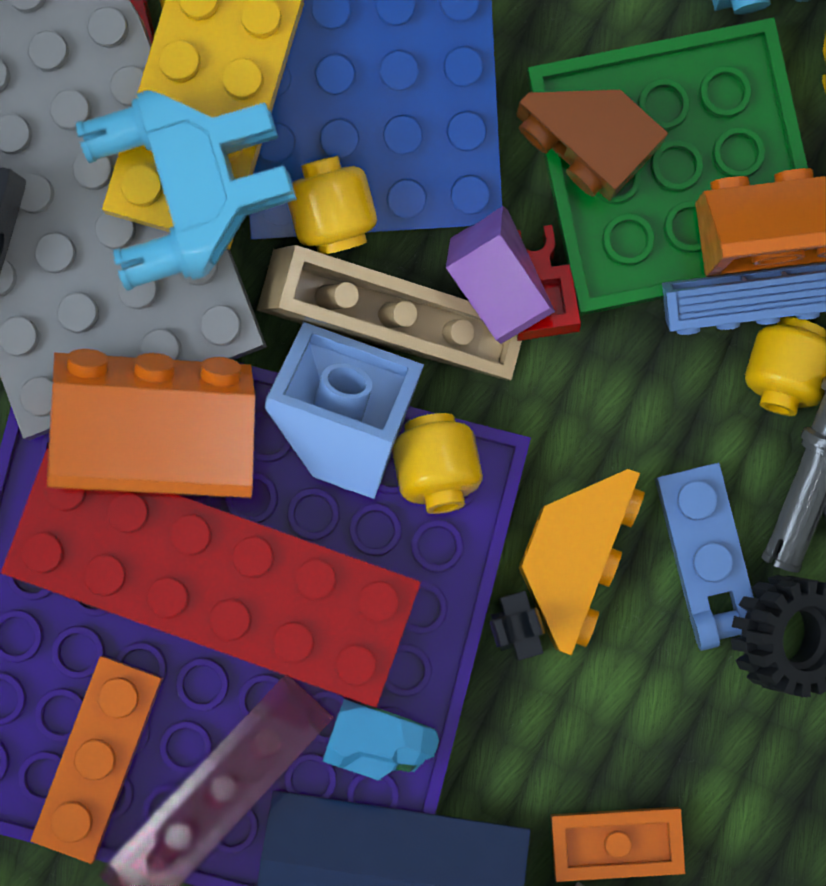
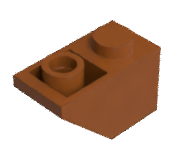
M621 90L528 93L519 102L517 117L523 122L519 126V130L533 146L545 154L552 148L570 165L566 173L581 190L592 197L600 192L609 202L658 151L668 135L658 123Z

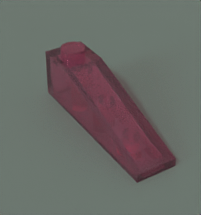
M284 675L109 861L99 877L109 886H180L334 717L291 677Z

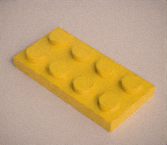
M165 0L137 93L146 90L154 91L212 118L262 103H266L268 110L272 113L303 10L304 0ZM262 143L228 154L235 180L253 175ZM145 145L120 152L105 196L102 211L107 215L170 232L169 228L173 227L174 224L152 150L148 151ZM233 239L231 240L230 244L226 249H231Z

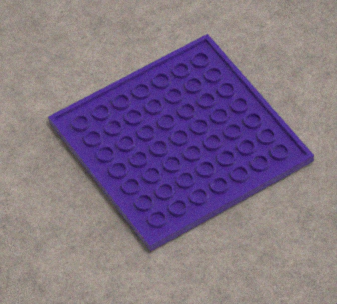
M251 366L255 391L253 485L251 498L176 494L421 582L377 708L434 728L439 743L435 756L425 760L415 772L391 771L380 780H376L323 762L343 700L347 697L1 574L45 451L49 449V433L32 440L23 439L11 407L0 445V835L33 843L30 841L97 662L99 657L103 655L163 677V681L96 860L195 886H257L273 790L435 814L531 437L455 418L456 422L470 427L475 435L483 479L477 490L464 497V507L452 512L430 514L427 513L425 504L409 502L401 495L393 454L375 499L314 478L264 408L268 394L279 373ZM409 406L399 435L405 432L404 425L408 421L435 413Z

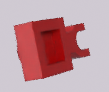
M552 225L543 226L545 246L541 250H527L555 312L517 334V341L580 332L581 321L570 264L551 267V260L555 254V237ZM517 230L518 233H519V235H520V237H521V239H522L521 231H520V230Z

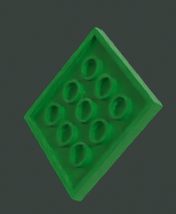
M774 17L527 68L526 74L531 93L621 90L668 133L658 151L610 202L600 192L592 197L581 190L566 173L570 165L552 148L547 154L544 153L567 264H570L579 316L663 299L662 283L705 277L695 202L703 191L711 190L710 183L712 181L734 176H748L750 185L775 182L774 175L776 173L808 168Z

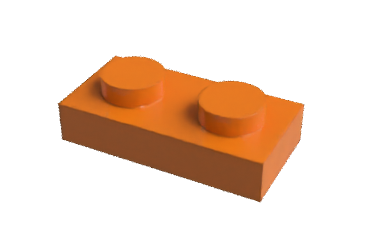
M679 807L550 814L554 879L556 882L685 874L681 808Z

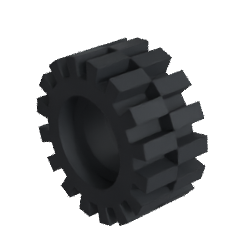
M780 575L768 577L769 583L758 582L751 587L757 598L744 596L738 605L747 611L745 618L737 616L733 618L732 627L742 629V637L731 638L732 650L745 653L735 660L739 669L749 671L746 678L752 683L762 685L766 689L799 697H811V692L816 694L826 692V583L786 575V577ZM799 611L804 621V638L798 652L788 660L783 646L784 632L791 617Z

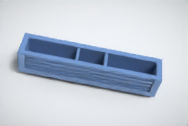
M826 262L662 283L666 323L670 332L676 331L680 335H691L700 332L702 327L716 326L720 330H730L740 327L741 322L756 321L757 324L769 325L778 323L780 317L796 316L797 319L802 320L817 318L820 316V312H826Z

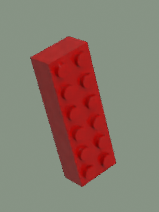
M46 449L1 574L377 708L421 584L420 581L176 494L47 487L49 449Z

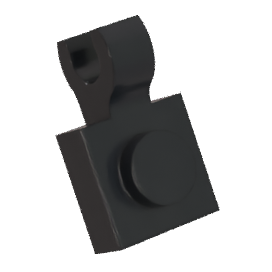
M526 591L498 598L501 611L490 614L492 620L490 625L496 646L500 647L501 651L512 648L515 659L518 661L543 654L539 635L545 634L538 608H530Z

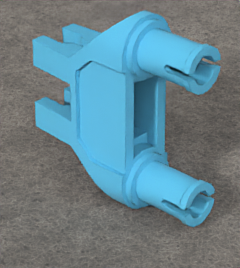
M146 90L137 93V98L132 100V107L87 121L81 120L76 122L77 134L84 139L83 142H80V145L88 163H93L97 159L145 145L148 151L152 150L174 226L169 228V235L127 248L113 250L115 264L117 266L121 265L123 269L118 271V274L126 291L132 290L136 286L179 273H183L185 278L191 277L192 280L205 277L223 255L246 215L297 200L290 175L286 172L284 166L236 180L234 178L228 154L278 138L272 114L268 110L266 103L212 118L169 97Z

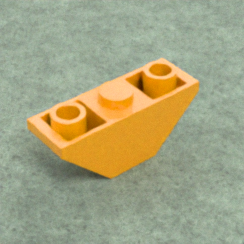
M626 469L545 505L540 510L519 565V570L534 604L538 608L551 642L557 651L572 655L576 644L587 647L600 613L590 608L598 584L606 587L610 586L622 556V551L612 548L621 524L632 527L644 498L645 492L635 488L640 475L638 472Z

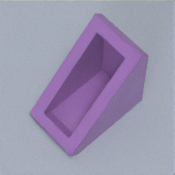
M504 206L495 210L474 226H469L450 238L446 269L495 340L500 344L555 312L511 215Z

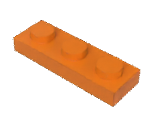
M104 655L99 657L31 837V842L89 864L95 862L163 677Z

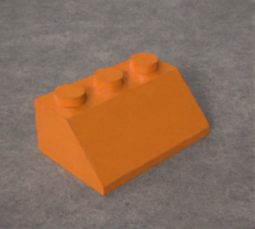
M800 168L776 173L774 175L775 182L750 185L748 176H734L712 181L710 183L711 190L703 191L695 202L705 277L826 262V176L814 177L813 169Z
M77 349L70 353L54 352L47 487L251 498L255 391L251 365L239 364L237 361L225 357H211L200 362L173 360L171 357L160 353H144L137 357L107 356L103 352L94 349Z

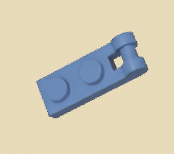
M710 464L657 477L655 482L699 650L704 651L719 647L721 639L738 635L742 637V629L732 627L734 616L745 618L747 611L738 605L744 596L754 597L720 464ZM729 592L733 610L713 615L708 597Z

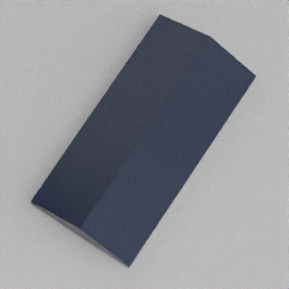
M273 790L257 886H524L530 828Z

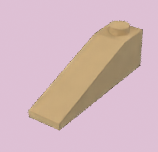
M297 245L273 250L257 311L299 324L306 322L348 338L504 380H512L522 340L517 341V335L502 344L496 341L468 300Z

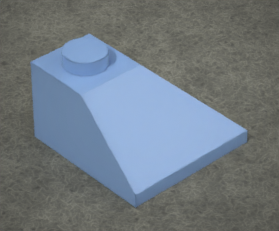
M303 322L268 394L264 408L314 478L375 499L424 364Z

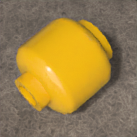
M339 156L328 157L301 165L304 177L292 182L297 200L288 202L299 242L305 246H316L317 252L322 254L335 253L367 243L365 233L375 227L377 215L364 170L356 166L341 167Z
M781 317L777 325L766 326L758 332L746 369L745 382L752 391L761 396L759 405L762 408L785 416H796L799 407L808 408L821 403L825 393L821 388V383L826 376V330L807 320Z
M448 413L428 414L405 423V432L396 438L392 450L401 495L409 502L425 504L427 513L430 514L452 512L464 507V497L477 490L483 479L473 431L466 424L456 422L455 417Z

